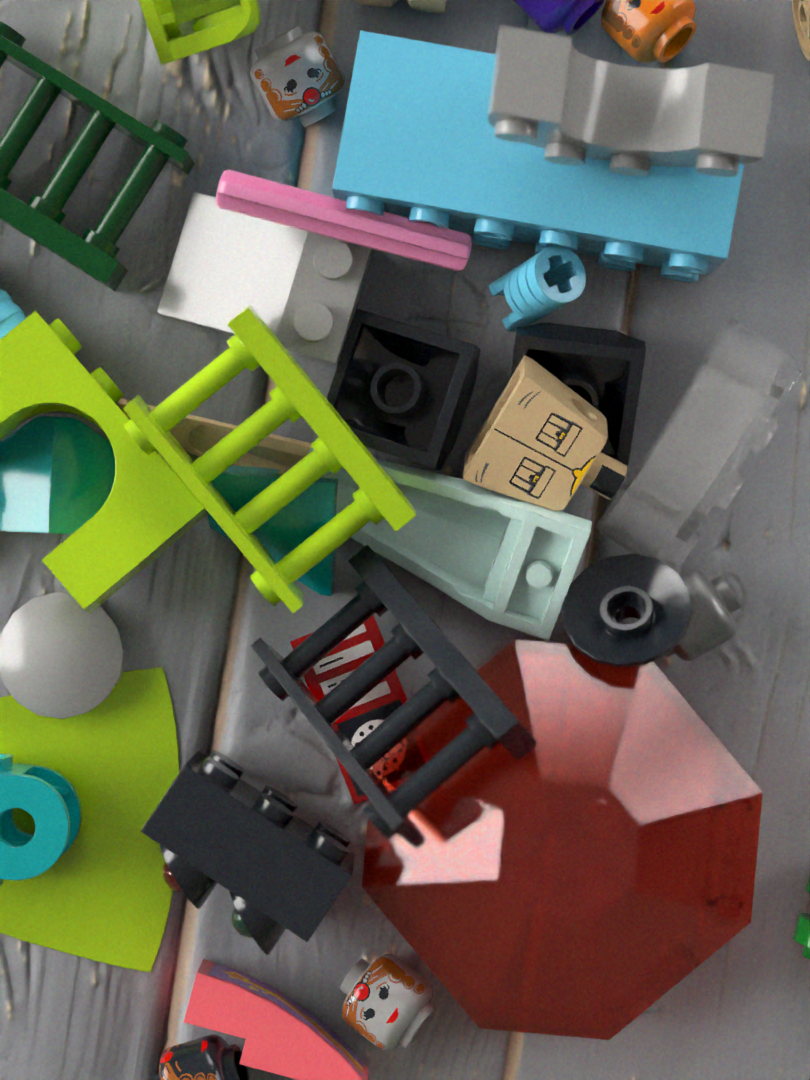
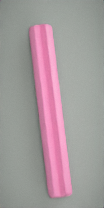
M230 169L223 172L217 188L216 205L220 209L454 271L463 270L470 257L472 238L467 233L457 230L438 228L436 225L423 221H417V223L409 222L408 217L386 211L383 212V216L367 211L346 209L347 201Z

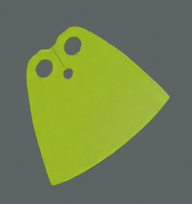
M163 667L123 672V677L114 686L107 699L88 713L64 719L37 715L17 703L12 695L1 697L0 754H13V763L45 766L63 775L78 794L82 809V821L74 843L49 869L29 879L4 880V883L0 885V933L79 957L150 973L167 923L174 876L163 857L160 844L142 833L141 830L180 773L175 717ZM14 808L13 821L17 828L22 832L35 834V821L33 817L23 809Z

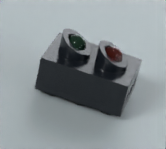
M213 750L209 757L198 751L184 765L141 830L142 833L160 844L165 859L162 867V876L165 883L171 889L183 892L197 909L202 907L217 883L228 889L234 903L231 913V922L234 929L244 937L253 938L266 955L271 953L286 929L308 942L352 876L355 854L347 849L351 841L337 829L323 821H319L314 828L293 814L298 806L278 790L266 785L263 791L260 792L240 779L245 772L244 769L222 753Z

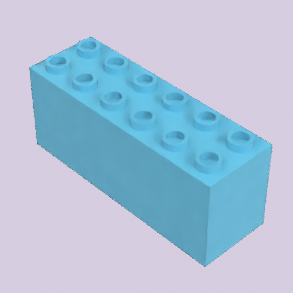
M360 30L332 187L334 198L347 201L346 209L367 211L383 216V212L386 211L408 217L409 222L417 223V221H423L436 225L438 228H449L473 234V244L487 248L509 249L510 241L536 245L534 254H538L549 246L559 245L570 249L572 252L598 256L597 265L607 269L631 272L635 271L636 263L661 267V277L680 282H698L699 274L708 276L728 258L744 164L739 165L738 175L733 177L701 174L696 171V167L651 166L650 174L647 176H629L611 172L609 170L610 161L585 158V164L563 165L546 161L544 159V148L527 143L504 141L494 136L495 128L488 122V112L496 54Z

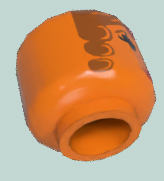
M605 0L606 4L601 15V25L606 33L639 63H649L655 60L662 63L673 59L687 46L697 27L693 21L696 12L694 0Z

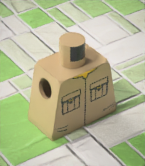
M524 355L465 454L463 479L472 484L552 511H562L579 485L610 500L619 490L626 476L628 466L601 452L608 438L607 419L536 361Z

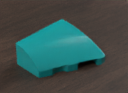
M231 465L211 483L237 512L283 474H279V469ZM321 477L253 532L277 562L336 516L338 479ZM207 511L210 528L231 540ZM337 548L297 581L320 595L332 596L334 593Z

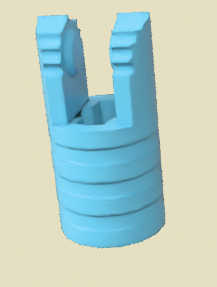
M559 245L549 246L491 282L488 286L493 297L497 295L505 296L513 312L509 313V316L502 321L507 332H516L517 327L531 325L578 298L585 288L586 273L581 260L570 249Z

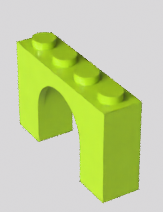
M35 310L0 339V441L23 422L47 413H68L80 416L94 423L109 438L115 456V478L106 502L91 519L42 559L43 563L85 611L92 613L208 514L205 507L160 456L158 451L155 450L150 455L146 454L129 435L124 427L129 418L116 405L124 397V394L100 366L90 374L74 356L83 347L59 318L48 325Z

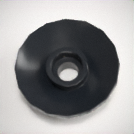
M638 554L610 556L586 567L570 584L562 604L564 630L575 649L595 663L617 668L646 665L667 655L685 636L692 617L690 592L679 573L657 558ZM626 618L638 619V621L632 624H619Z

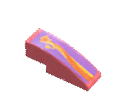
M203 959L195 977L184 1022L246 1039L240 1065L296 1080H368V1067L341 1037L311 1011L281 991L241 971Z

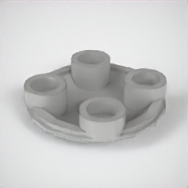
M55 592L31 599L12 614L0 635V674L2 682L17 703L37 715L64 719L88 713L108 698L114 686L123 677L124 667L122 662L124 650L118 627L104 608L99 606L92 613H89L79 605L71 594Z

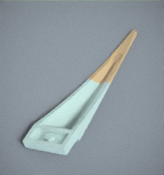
M121 398L116 403V405L130 420L131 418L126 414L123 408L131 400ZM148 405L151 410H153L156 407ZM189 414L170 429L169 432L184 450L200 457L237 426ZM270 434L232 465L279 469V474H284L314 449L310 445L311 443ZM376 459L411 502L416 516L398 531H395L385 518L377 525L370 521L351 538L364 546L368 545L373 551L441 590L485 619L549 641L564 598L567 595L589 538L592 521L563 511H552L472 484L464 479ZM344 468L337 474L329 471L322 476L324 478L338 479L336 515L355 501L352 494L360 488Z

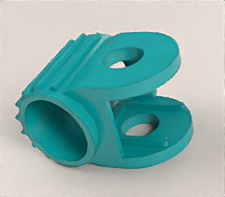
M0 754V885H2L4 880L29 879L49 869L74 843L82 821V809L78 794L63 775L45 766L13 763V754ZM14 808L23 809L33 817L35 821V834H28L17 828L13 821Z

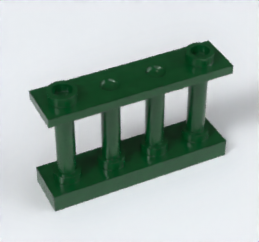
M0 21V68L6 60L37 79L0 138V220L115 292L128 272L119 261L114 259L120 250L115 244L167 162L189 175L195 163L190 154L183 149L188 140L158 120H155L150 128L21 48L26 39L13 28ZM60 94L91 113L41 195L38 197L33 194L26 204L7 192L12 183L7 177ZM115 128L145 147L94 231L87 228L80 238L60 225L66 216L61 211L110 132Z

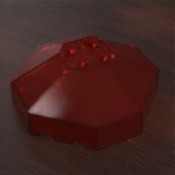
M511 635L496 647L487 658L479 663L475 669L538 744L520 760H517L501 743L492 751L487 747L480 751L408 814V817L426 838V841L417 849L398 834H395L388 840L368 818L362 888L480 1029L610 1040L751 923L763 792L654 661L641 666L617 668L595 663L576 650L571 641L545 640L542 638ZM462 697L453 705L447 701L375 763L372 771L391 794L468 727L465 720L474 711Z

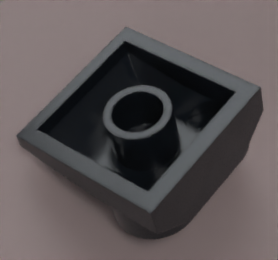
M356 309L326 399L365 447L409 461L415 465L440 471L455 445L476 382L481 349L474 344Z
M537 323L517 327L510 379L524 355L536 361L607 419L608 438L601 452L628 466L646 355L645 341L615 330L555 323Z

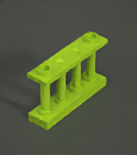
M249 304L227 324L235 335L227 340L230 347L153 410L149 408L138 394L123 408L131 418L124 424V427L146 454L150 455L155 450L161 454L257 570L250 575V578L265 599L273 606L283 601L293 614L303 606V592L294 583L370 521L377 525L385 518L392 528L398 531L416 516V512L407 497ZM261 365L277 385L269 392L272 399L197 460L193 461L169 430L243 370L248 368L249 371L253 372ZM303 417L318 435V438L310 444L314 450L235 512L211 481L288 419L294 424ZM344 468L360 487L352 494L355 501L277 562L253 532L327 472L331 471L333 474H337Z

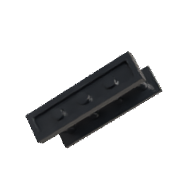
M366 545L348 560L364 580L355 588L358 594L285 658L261 637L251 647L266 665L258 672L264 683L281 701L290 696L371 802L363 808V811L373 825L388 840L395 834H398L417 849L426 841V838L408 817L411 811L485 747L492 751L501 743L517 760H520L538 742L389 567ZM389 610L399 622L390 630L394 636L318 702L300 678L374 613L381 617ZM425 653L436 666L427 674L430 681L356 746H353L336 725L335 721L410 656L417 660ZM462 697L474 711L465 720L468 727L390 794L371 767L444 703L449 701L453 705Z

